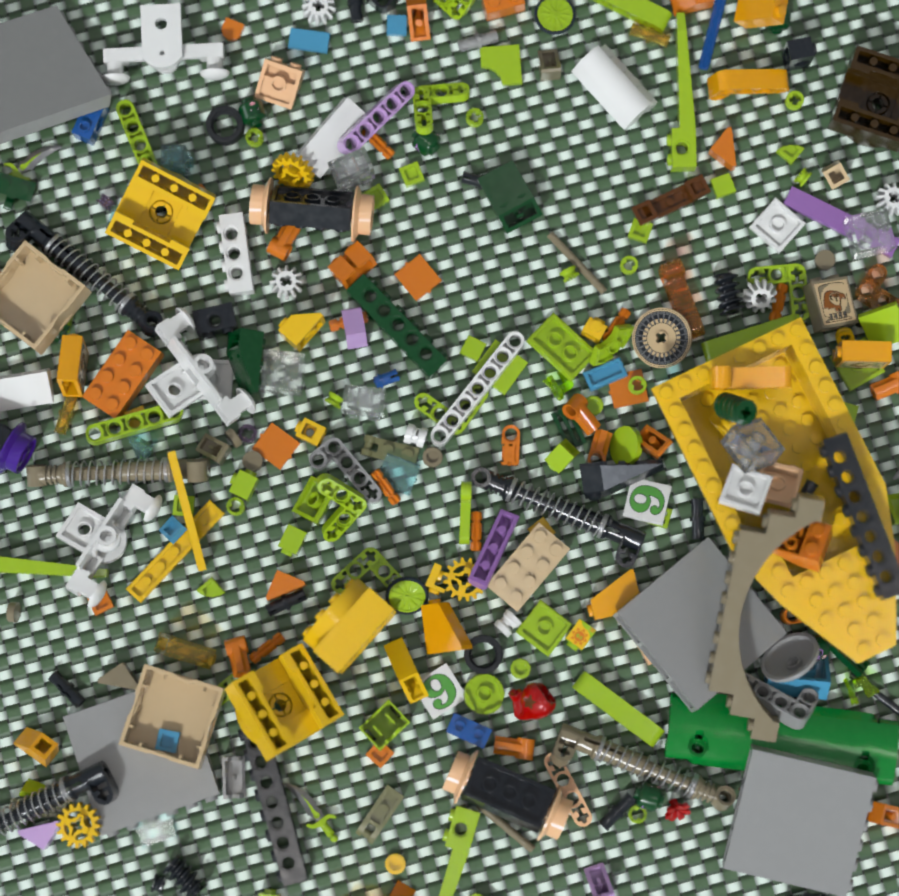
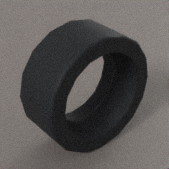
M231 106L216 107L209 113L206 119L208 135L219 145H233L244 134L245 126L242 116L238 110ZM225 114L234 117L237 123L236 131L228 137L219 136L213 127L215 120Z
M479 635L470 640L472 648L481 642L492 645L495 650V659L489 666H478L472 660V649L464 650L465 663L476 673H491L498 668L502 661L503 652L501 645L496 639L488 635Z

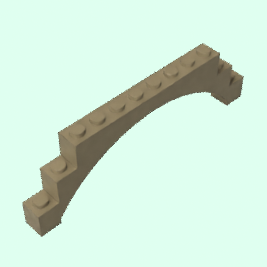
M797 492L796 498H793L791 502V511L793 512L768 508L767 514H763L761 527L764 528L739 524L738 530L733 532L732 543H735L734 550L729 552L728 563H731L730 571L725 572L724 583L727 586L726 591L721 593L720 603L723 606L722 611L717 613L716 623L719 624L718 631L713 633L712 643L715 644L714 651H710L708 663H711L710 671H706L705 683H707L709 691L727 694L726 707H728L730 715L748 718L746 730L749 731L751 739L776 743L780 722L778 716L772 715L761 703L745 675L739 650V627L742 608L753 579L773 551L800 529L814 521L821 522L825 505L823 496Z

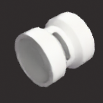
M409 423L403 442L407 444L414 443L417 447L423 448L429 429L424 427L417 428L414 424Z
M508 609L503 613V617L497 619L494 623L507 638L512 634L514 628H518L522 624Z

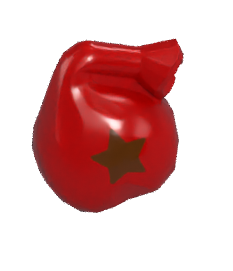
M530 683L524 687L523 691L521 689H512L508 692L513 702L514 716L520 720L542 719L550 715L556 706L555 698L542 683Z

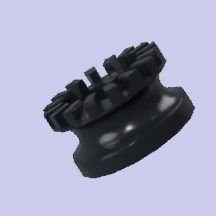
M156 873L153 879L155 882H152L151 892L158 891V894H162L166 876L159 877V874Z

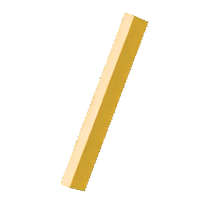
M175 450L167 451L198 571L207 570Z
M211 500L193 517L199 541L225 515ZM186 530L174 544L169 542L126 588L140 603L150 595L192 550L188 531Z

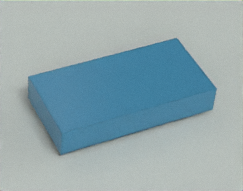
M291 28L288 49L328 54L330 33Z
M620 357L583 372L590 392L628 377Z

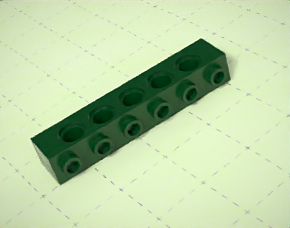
M363 274L346 290L347 294L431 380L448 363L446 359L447 354L440 347L436 349L432 345L434 341L426 333L423 335L418 330L420 328L413 319L409 321L404 316L406 312L398 304L395 306L390 301L392 298L385 290L381 292L376 287L378 283L371 276L367 278ZM370 292L376 294V298L373 301L365 299V296ZM382 307H388L390 313L383 316L379 313V310ZM396 321L404 323V327L401 330L393 328V324ZM414 335L418 338V341L415 344H409L407 338ZM423 350H430L432 352V356L428 359L422 358L420 354Z

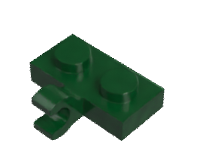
M0 172V193L7 195L3 209L11 211L15 198L31 202L37 183Z

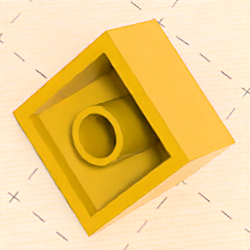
M321 313L295 314L289 318L285 317L278 325L280 327L278 331L285 341L300 352L326 321Z

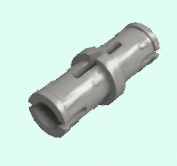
M492 30L482 34L475 33L474 36L457 40L462 53L470 49H480L482 46L499 42L497 31Z

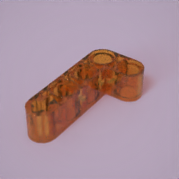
M677 258L661 264L658 272L672 309L679 312L688 321L692 331V339L705 335L703 323L685 280L686 272L681 259Z
M881 264L873 265L857 286L855 297L871 309L881 307L878 302L879 298L885 299L887 304L897 301L899 305L897 297L880 287L887 277L886 268ZM872 271H878L881 278L875 279L872 276ZM862 287H866L869 289V296H866L861 292Z

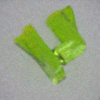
M558 371L557 374L563 384L558 386L552 375L542 382L550 388L555 398L561 401L564 399L563 393L571 390L574 387L573 381L570 382Z
M860 676L852 680L855 689L862 687L867 698L880 692L876 686L869 682L866 676ZM848 678L843 679L849 692L851 706L859 704V699Z

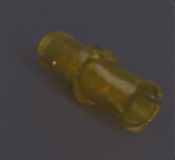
M635 23L632 24L629 33L630 36L646 40V43L652 42L667 48L671 35L654 31L655 28L650 27L648 29Z
M65 397L62 409L58 411L59 418L54 432L66 435L70 420L74 418L73 412L79 397Z

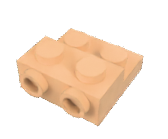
M271 56V59L266 58L254 97L292 110L298 90L301 88L305 70L301 69L302 65L290 62V65L282 63L283 59L280 57Z
M762 459L759 472L773 476L765 502L791 508L792 499L796 498L804 469L794 465L780 464L774 460L767 461Z

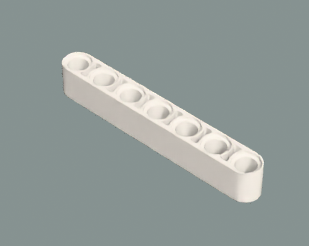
M513 331L507 335L431 431V442L435 446L442 447L449 442L522 350L524 336L520 332ZM511 338H518L521 343L519 346H512L509 341ZM504 353L508 356V360L500 362L497 359V355ZM487 369H492L496 375L493 378H488L484 372ZM474 385H481L483 391L476 394L472 391V387ZM467 400L471 406L469 409L464 410L460 408L459 403ZM455 416L458 419V423L456 425H449L446 421L447 418ZM437 432H443L446 437L443 441H437L434 439V435Z

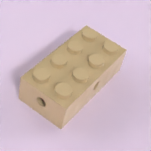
M538 523L492 577L488 588L518 612L568 553L570 548L543 525Z

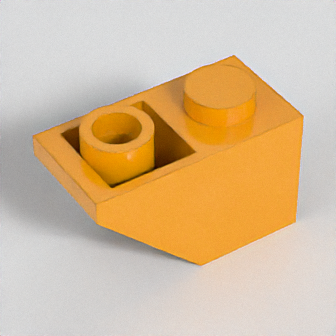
M28 727L23 730L13 743L45 767L50 764L59 752L58 743L44 733Z

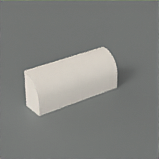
M344 97L297 151L296 157L301 155L303 156V161L308 160L309 163L307 165L313 167L311 172L315 173V177L320 179L342 154L337 148L339 139L366 113L349 97ZM346 140V146L348 147L351 142Z
M50 368L0 376V412L54 402V389Z

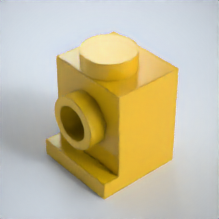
M589 317L581 335L599 344L608 326L598 317Z
M304 417L303 421L299 420L294 431L297 432L295 435L297 438L318 448L328 430L326 427ZM309 429L314 431L312 436L306 434Z

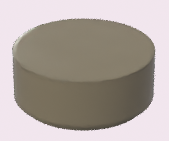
M829 250L818 252L814 259L815 266L822 271L830 270L835 264L834 254Z
M232 428L224 432L236 449L242 445L240 437Z
M429 447L423 452L422 458L426 466L435 468L442 463L443 455L438 448Z
M249 451L243 456L242 463L245 469L256 472L261 469L263 459L260 453Z
M10 602L7 607L6 618L8 622L17 623L20 618L21 605L19 602Z

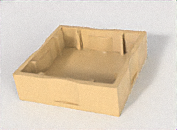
M24 240L0 273V324L42 355L92 292L64 269L59 268L47 256Z
M144 664L135 691L134 704L127 716L118 745L161 756L192 768L201 769L226 693L225 688ZM159 728L181 733L177 753L155 749Z

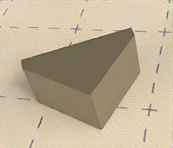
M539 50L540 81L560 80L561 64L558 50Z
M205 433L195 450L223 466L232 448L228 444Z
M122 662L100 677L97 683L136 690L138 680L128 665Z

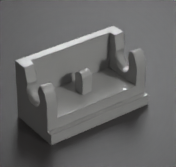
M245 756L222 757L223 799L246 798Z

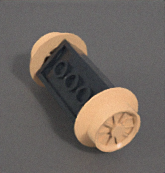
M270 177L266 185H252L249 203V223L262 225L265 234L269 233L271 224L279 227L289 225L296 228L311 227L316 230L332 229L337 232L350 231L351 228V242H354L358 235L371 236L375 197L374 195L362 194L359 185L356 186L355 192L275 185L274 187L273 178Z
M476 750L471 755L458 751L442 788L454 795V804L457 803L464 786H466L461 800L535 833L538 832L537 841L545 835L558 840L574 802L562 796L561 786L554 790L480 756L473 770H471L479 750Z

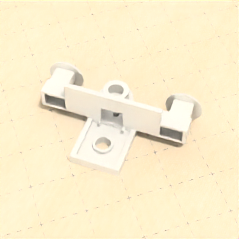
M180 3L140 5L142 47L103 49V62L107 67V74L102 75L107 85L118 86L127 83L130 80V76L124 74V66H130L132 62H146L159 73L170 74L178 68L181 60L200 59L201 62H206L207 69L200 71V75L207 80H222L230 74L229 70L223 69V61H225L223 42L183 44L182 9ZM164 20L167 22V26L164 29H158L156 27L157 22Z
M177 307L175 309V316L170 319L167 318L156 325L155 332L177 359L178 363L148 382L145 387L169 419L202 396L207 399L227 427L238 420L244 411L247 410L251 414L255 413L256 404L248 391L243 388H236L237 396L231 400L227 395L223 396L215 385L216 366L214 360L209 355L203 353L192 355L182 342L181 332L185 330L191 334L195 332L194 320L185 309ZM176 386L179 389V394L172 395L168 388Z
M132 483L123 499L118 498L106 518L78 502L56 534L58 539L82 552L75 564L77 569L65 587L68 591L79 597L83 595L88 598V607L92 608L98 605L107 590L105 580L99 584L91 580L101 564L105 565L118 560L126 550L127 534L124 528L137 509L145 513V522L155 518L162 506L161 495L153 498L146 494L145 490ZM88 525L90 527L89 533L85 535L80 534V527Z

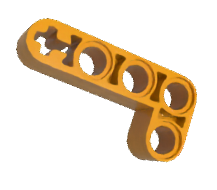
M726 69L717 71L707 78L710 100H721L730 94H779L790 90L786 69Z
M715 366L709 368L710 390L792 388L791 366Z

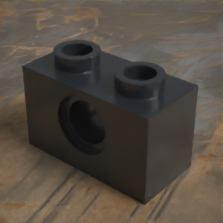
M811 36L786 42L781 56L784 69L787 72L810 66L815 54H817L815 42L812 43Z
M232 302L192 311L199 338L211 339L215 337V334L223 332V335H227L235 331V329H239ZM215 317L221 318V323L218 326L211 325V321Z

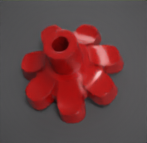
M676 798L669 801L670 806L667 807V813H665V819H669V821H674L677 817L679 821L684 819V814H691L689 804L687 802L678 803Z

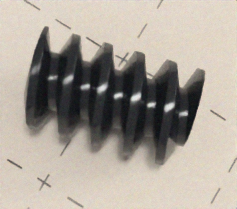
M728 272L713 276L714 279H717L714 281V286L718 287L715 293L720 294L717 297V301L723 302L718 305V309L724 310L720 313V316L735 315L744 308V305H738V302L743 300V297H736L741 290L735 289V286L739 285L740 282L733 281L734 278L738 277V274Z
M180 853L165 866L163 874L171 873L168 880L176 879L174 887L182 886L179 891L180 894L187 892L186 896H196L208 884L201 886L203 878L195 879L198 872L190 873L192 865L185 867L187 859L179 860L182 854Z

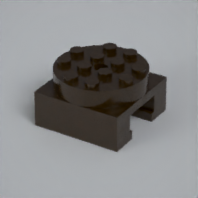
M857 45L851 55L841 88L836 96L835 106L827 129L844 134L859 145L871 148L883 147L899 153V59ZM872 103L878 104L880 106V110L875 111V109L872 106Z

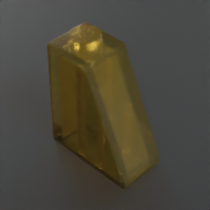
M163 632L159 633L154 651L206 669H210L211 665H214L217 657L215 654L216 650Z

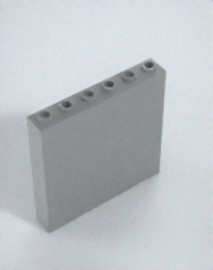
M57 5L0 23V144L110 106L112 97L110 87L105 85L101 72L97 71L94 67L91 56L86 54L83 43L78 41L73 27L68 25L65 14L60 12Z
M709 537L701 541L613 614L614 618L691 712L698 710L718 693L708 690V685L705 683L706 671H710L711 663H708L710 651H714L715 644L712 643L713 633L718 631L719 624L716 623L718 611H722L723 604L720 603L722 591H726L727 584L724 583L725 572L730 571L731 563H728V557L720 552L718 544ZM752 587L749 588L745 598L739 627V650L744 670L787 634L783 623L775 619L771 614L770 607L762 603L758 598V593Z
M135 692L63 717L80 771L100 761H104L118 786L119 796L115 801L107 805L96 803L90 790L87 791L92 809H97L95 816H101V819L97 820L99 824H102V827L99 828L101 836L107 834L108 838L120 834V829L127 827V831L138 828L140 827L139 823L145 820L147 824L158 821L159 815L166 813V816L169 817L179 813V808L186 807V810L197 807V802L205 800L208 803L217 800V795L222 793L208 750L202 768L196 769L170 761L161 756L118 745L127 716L134 704ZM104 782L97 787L100 790L108 785ZM103 792L104 796L109 795V792Z
M751 744L722 860L723 869L837 896H847L848 891L851 892L853 887L852 873L856 872L858 867L857 853L861 852L863 847L862 833L866 832L868 827L867 814L873 808L872 794L878 788V780H876L875 774L869 771Z

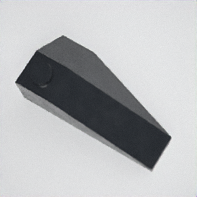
M639 460L633 465L626 461H618L615 465H607V461L579 464L584 495L586 499L591 501L600 500L601 497L611 495L664 470L663 460Z

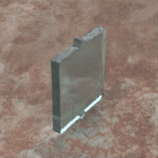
M387 453L384 463L379 469L395 491L410 496L413 485L417 482L416 477L420 465Z
M165 813L158 816V821L147 824L146 820L140 822V827L135 832L139 835L142 848L177 837L173 823L174 818L171 816L167 817Z

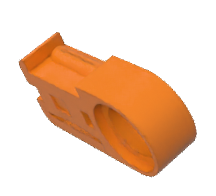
M507 425L502 431L501 445H504L502 446V461L504 462L500 463L502 466H518L520 430L515 425ZM508 429H514L517 432V437L514 440L506 438L505 432Z

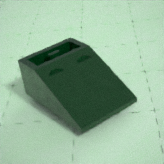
M513 160L477 178L505 233L508 234L543 215Z
M240 328L228 333L226 354L239 388L245 389L251 395L257 393L261 388L262 379L259 377L260 370L264 364L262 350L265 348L266 339L262 331Z

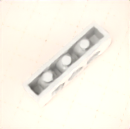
M243 212L219 215L216 227L218 234L221 233L222 241H219L220 253H224L225 259L221 261L223 273L226 272L227 280H224L225 291L229 292L231 297L255 294L245 216ZM235 231L237 232V237L232 240L228 239V233ZM239 251L240 256L237 259H231V252ZM236 270H241L243 274L240 278L235 279L232 277Z

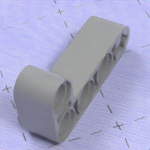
M330 438L310 454L309 463L315 470H323L334 462L357 491L364 495L365 500L369 504H377L381 501V489L340 439ZM332 443H338L340 449L338 452L332 453L329 451V446ZM316 456H323L324 462L322 465L317 466L313 463ZM349 458L353 461L350 468L342 467L344 459ZM358 474L365 475V482L357 484L354 480L355 476ZM367 485L373 492L378 491L376 499L373 497L368 498L370 494L365 488Z
M745 672L753 691L761 703L772 715L778 716L781 723L795 730H800L806 725L819 699V695L814 689H803L795 700Z

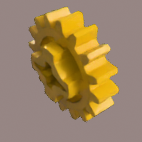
M285 152L284 155L279 154L275 159L271 171L275 173L273 178L279 179L278 184L309 188L315 176V173L311 172L313 167L307 165L309 163L308 160H302L303 156L296 157L294 152L290 156L288 152Z
M461 557V563L453 560L454 566L448 565L449 573L444 572L443 574L448 577V580L443 581V584L449 585L445 589L446 592L451 590V597L453 598L457 595L458 601L465 597L466 601L469 602L470 596L477 599L476 593L482 594L483 591L476 587L472 592L465 593L466 589L473 585L469 582L466 585H462V581L459 580L460 577H464V574H467L469 577L475 565L472 564V558L465 562L464 558ZM465 566L462 572L454 573L457 568ZM451 580L458 583V591L452 586Z
M78 802L77 807L74 803L69 804V808L65 807L62 809L64 814L57 816L61 822L56 823L55 826L60 827L61 830L56 833L63 835L61 838L62 842L68 840L67 846L70 847L75 843V848H80L82 843L83 847L89 846L88 841L91 843L96 841L93 836L101 834L97 831V828L102 827V824L97 822V820L101 819V816H95L97 809L90 810L91 804H86L84 807L83 802ZM80 811L77 817L70 816L73 812ZM81 821V829H77L78 825L76 824V822ZM81 833L88 834L84 839H78Z

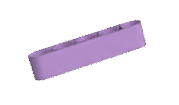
M404 81L395 85L339 139L337 143L339 152L347 155L359 150L415 94L413 84ZM401 87L406 90V96L401 94ZM387 100L391 101L392 109L388 108ZM374 113L378 115L379 122L373 119ZM360 126L365 129V136L360 133ZM346 140L352 143L351 149L347 148Z

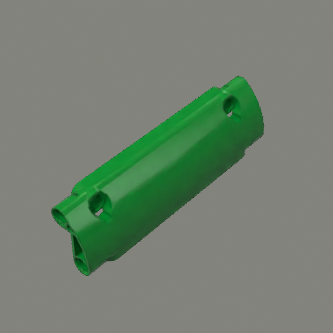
M671 693L668 735L665 742L664 757L686 759L695 765L744 771L750 746L753 744L873 772L876 780H878V784L893 785L899 743V722L896 720L879 718L877 722V718L872 713L816 706L808 722L800 730L792 729L780 722L775 743L751 739L749 731L746 730L748 718L730 715L729 709L726 707L727 695L716 694L698 710L691 712L676 693ZM695 735H701L703 739H697ZM693 750H698L700 753L697 754ZM867 756L868 760L860 759V757Z

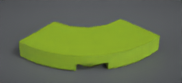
M631 324L615 325L612 333L606 340L594 345L590 364L598 366L611 360L614 357L613 354L618 352L620 347L624 348L632 335L634 326Z

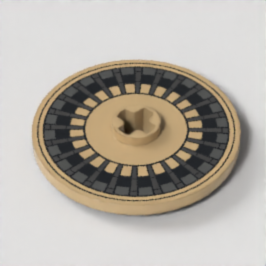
M651 309L645 312L634 326L632 332L633 348L637 356L649 366L655 368L675 366L687 356L691 348L692 331L690 325L683 315L673 309ZM665 333L666 342H659L658 334Z

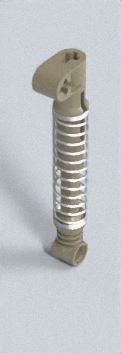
M155 457L153 461H150L149 458H146L145 461H142L141 458L134 461L131 458L129 462H126L125 459L118 462L115 459L113 464L107 459L104 465L101 460L97 462V465H95L93 460L89 462V465L83 460L81 465L77 461L73 465L71 461H67L59 466H47L45 464L26 466L27 487L47 486L48 483L49 485H53V483L58 485L59 483L64 487H74V481H79L80 486H82V481H87L88 486H90V480H95L96 486H98V480H103L104 485H106V480H111L112 485H114V479H117L120 485L122 482L130 484V482L135 481L138 484V481H143L145 484L146 481H151L153 484L154 480H159L160 483L162 480L166 483L173 482L174 480L168 457H163L161 460ZM209 458L178 459L182 478L187 479V482H205L210 479L211 465Z
M563 723L550 756L555 766L565 767L569 764L577 750L589 755L592 760L599 761V763L604 761L607 766L612 764L614 769L619 767L622 772L627 770L629 775L634 773L637 778L644 775V781L651 777L652 784L659 780L660 787L666 783L667 790L674 786V793L682 789V796L686 795L688 799L700 798L701 801L705 799L706 803L710 801V804L718 811H726L736 800V793L730 786L717 785L715 787L714 783L710 785V781L706 782L702 775L697 773L692 777H688L689 770L683 775L680 773L681 767H679L678 772L673 771L674 764L668 769L665 767L666 761H664L662 766L657 764L659 758L656 759L655 763L651 762V754L649 757L643 755L644 752H641V754L636 752V748L630 750L628 745L626 748L620 746L621 742L615 744L613 739L610 742L606 740V736H596L566 723ZM565 745L567 746V749L564 753V757L560 756L561 750ZM720 795H724L728 802H723L720 799Z

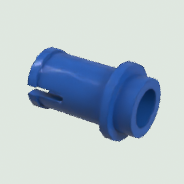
M393 369L380 375L377 373L373 377L376 388L383 389V386L400 381L399 376L390 378L398 374L397 370Z

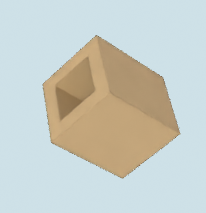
M839 160L821 169L832 190L850 180Z

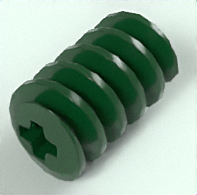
M723 392L714 401L715 413L726 420L740 425H747L756 417L757 407L752 400Z

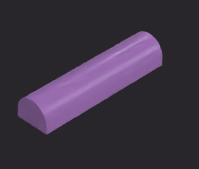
M500 509L468 577V582L479 589H487L520 516Z

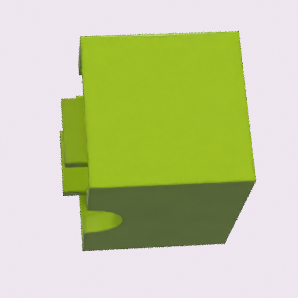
M388 700L359 729L381 751L410 722ZM391 706L394 707L393 709L396 711L397 714H400V715H401L400 718H398V717L390 710V707H391ZM366 729H368L375 736V741L372 740L373 738L369 735L368 732H365Z

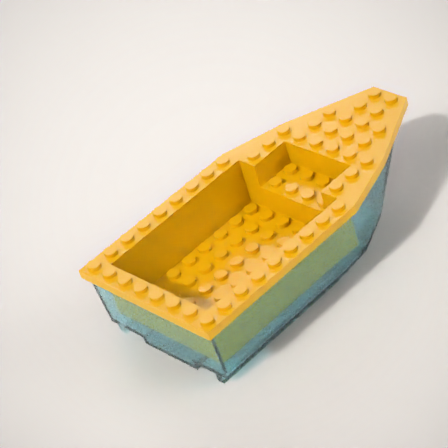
M802 318L791 321L651 388L657 404L731 551L734 550L735 543H732L733 532L738 530L739 524L764 528L761 527L763 514H767L768 508L771 509L772 507L788 512L790 510L788 507L764 502L760 516H756L719 503L732 464L758 472L760 470V466L728 449L738 430L774 449L776 452L772 460L780 464L794 465L804 469L798 492L801 491L807 479L819 485L813 495L823 496L825 500L821 522L832 525V538L820 571L816 572L799 567L772 553L755 576L760 585L782 607L857 664L896 646V596L880 601V598H877L873 592L872 586L874 582L872 577L869 578L866 574L864 566L867 564L864 557L861 558L858 553L857 546L859 544L856 537L853 538L850 533L849 526L851 523L849 518H845L841 506H843L841 497L838 498L836 496L834 479L829 477L826 466H828L827 461L819 453L818 447H820V442L847 432L896 557L886 484ZM715 366H791L792 388L710 390L709 368ZM723 392L752 400L757 407L755 419L747 425H740L726 420L735 429L733 433H729L728 438L724 437L714 426L716 423L719 424L721 419L714 411V401ZM835 452L834 460L842 463L843 455ZM843 472L841 475L842 480L849 483L851 481L850 474ZM850 492L849 499L857 503L859 499L858 494ZM861 511L857 513V519L860 522L864 523L866 521V515ZM866 531V541L873 542L874 535L872 532ZM874 551L872 554L875 562L881 561L882 556L880 552ZM886 571L881 572V580L886 583L889 581V574Z

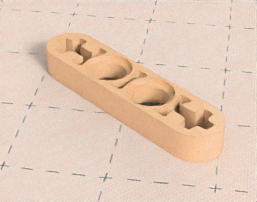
M548 753L544 758V765L556 788L558 789L560 786L557 783L558 776L561 774L567 775L569 782L566 786H561L562 796L567 798L568 794L576 793L579 800L572 808H576L583 803L584 807L580 809L583 814H588L585 823L581 820L577 821L579 817L577 810L574 812L571 810L570 815L578 826L585 827L589 825L592 821L591 812L569 770L565 766L564 770L557 772L553 776L552 771L556 770L553 765H548L549 757L551 756V753Z

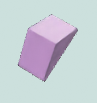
M361 307L341 310L348 350L368 346Z
M61 820L18 830V834L42 850L48 849L57 834L56 832L59 831L60 827L55 825L61 822Z
M603 862L584 868L592 896H615Z

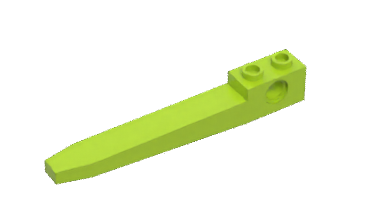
M685 12L676 13L678 128H671L670 134H667L666 144L670 146V154H667V166H671V172H695L697 167L696 125ZM676 147H684L686 149V153H678Z
M0 556V573L72 576L77 569L76 565ZM98 568L93 577L108 578L109 569Z
M456 805V809L451 808L448 818L449 821H452L450 829L445 828L442 840L446 841V847L452 848L439 896H453L473 841L480 816L479 811ZM457 823H464L467 827L466 832L458 834L455 831V825Z

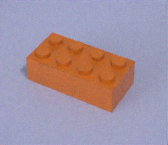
M127 330L82 397L112 418L123 416L165 355Z

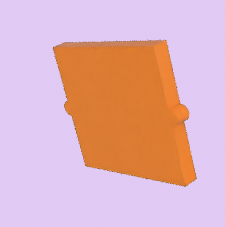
M421 254L409 263L406 262L405 266L394 274L416 302L425 294L431 293V290L442 282Z
M642 369L627 372L628 377L609 384L610 391L608 393L612 397L614 409L649 402L646 389L639 395L632 394L628 389V383L632 377H643ZM635 380L632 382L634 390L639 391L643 388L640 385V381Z
M271 423L266 431L260 434V439L252 449L281 470L288 459H292V454L300 443L274 423Z

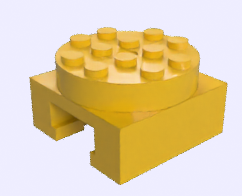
M143 157L105 233L179 270L197 231L216 199V194L192 183L184 176L169 171ZM165 206L167 214L164 216L158 215L156 208Z
M351 578L344 586L345 590L340 595L336 593L330 599L329 603L331 605L327 610L322 609L315 616L317 620L313 626L310 625L302 633L304 636L303 641L313 649V652L337 673L341 674L350 667L397 614L387 602L359 578L356 580Z
M302 643L284 652L279 658L260 669L251 671L233 681L224 689L235 707L236 718L241 730L257 745L266 762L344 715ZM274 703H278L281 706V711L276 709L272 711L275 708Z

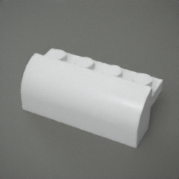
M606 44L601 47L598 45L592 49L571 71L623 130L635 124L645 112L652 109L658 103L653 95L645 89Z

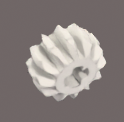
M305 0L306 4L302 5V9L305 10L303 16L308 17L309 23L315 20L316 26H319L320 21L326 25V19L332 20V14L336 13V8L333 7L335 5L334 0ZM318 6H322V8H320L321 11H316V9H318Z
M893 182L891 186L886 183L884 184V189L879 188L877 191L879 195L875 196V200L879 201V203L876 204V207L883 208L881 214L888 211L889 217L893 213L899 216V188H897L896 182ZM891 197L895 198L893 203L890 201Z
M285 265V271L278 267L277 271L279 274H271L276 280H271L269 283L274 286L271 289L272 292H278V298L285 294V299L289 300V294L296 298L295 291L302 292V288L299 286L304 285V281L300 280L302 277L301 272L296 273L297 269L295 267L289 271L288 265ZM289 279L291 284L284 286L283 281H288Z
M755 278V284L752 285L748 282L749 289H743L745 294L743 301L747 302L746 307L748 309L752 308L753 312L756 313L760 308L761 312L764 313L765 307L772 309L770 303L777 301L773 297L777 295V291L773 289L774 285L772 283L767 284L766 279L759 282Z

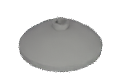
M797 632L786 635L764 653L761 660V670L770 681L778 683L794 681L805 675L814 666L820 652L819 644L808 633Z

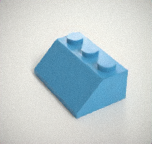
M828 656L825 660L816 661L810 671L794 681L778 683L770 681L764 675V682L790 697H798L803 689L811 688L818 693L819 699L827 700L831 684Z

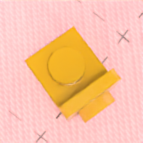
M434 563L425 586L429 588L428 592L439 596L440 593L444 594L446 590L436 586L435 583L441 582L444 571H441L442 565Z

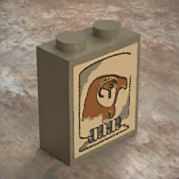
M839 274L828 276L825 280L817 277L810 279L809 283L803 286L814 333L851 327L859 323L847 276L839 277Z

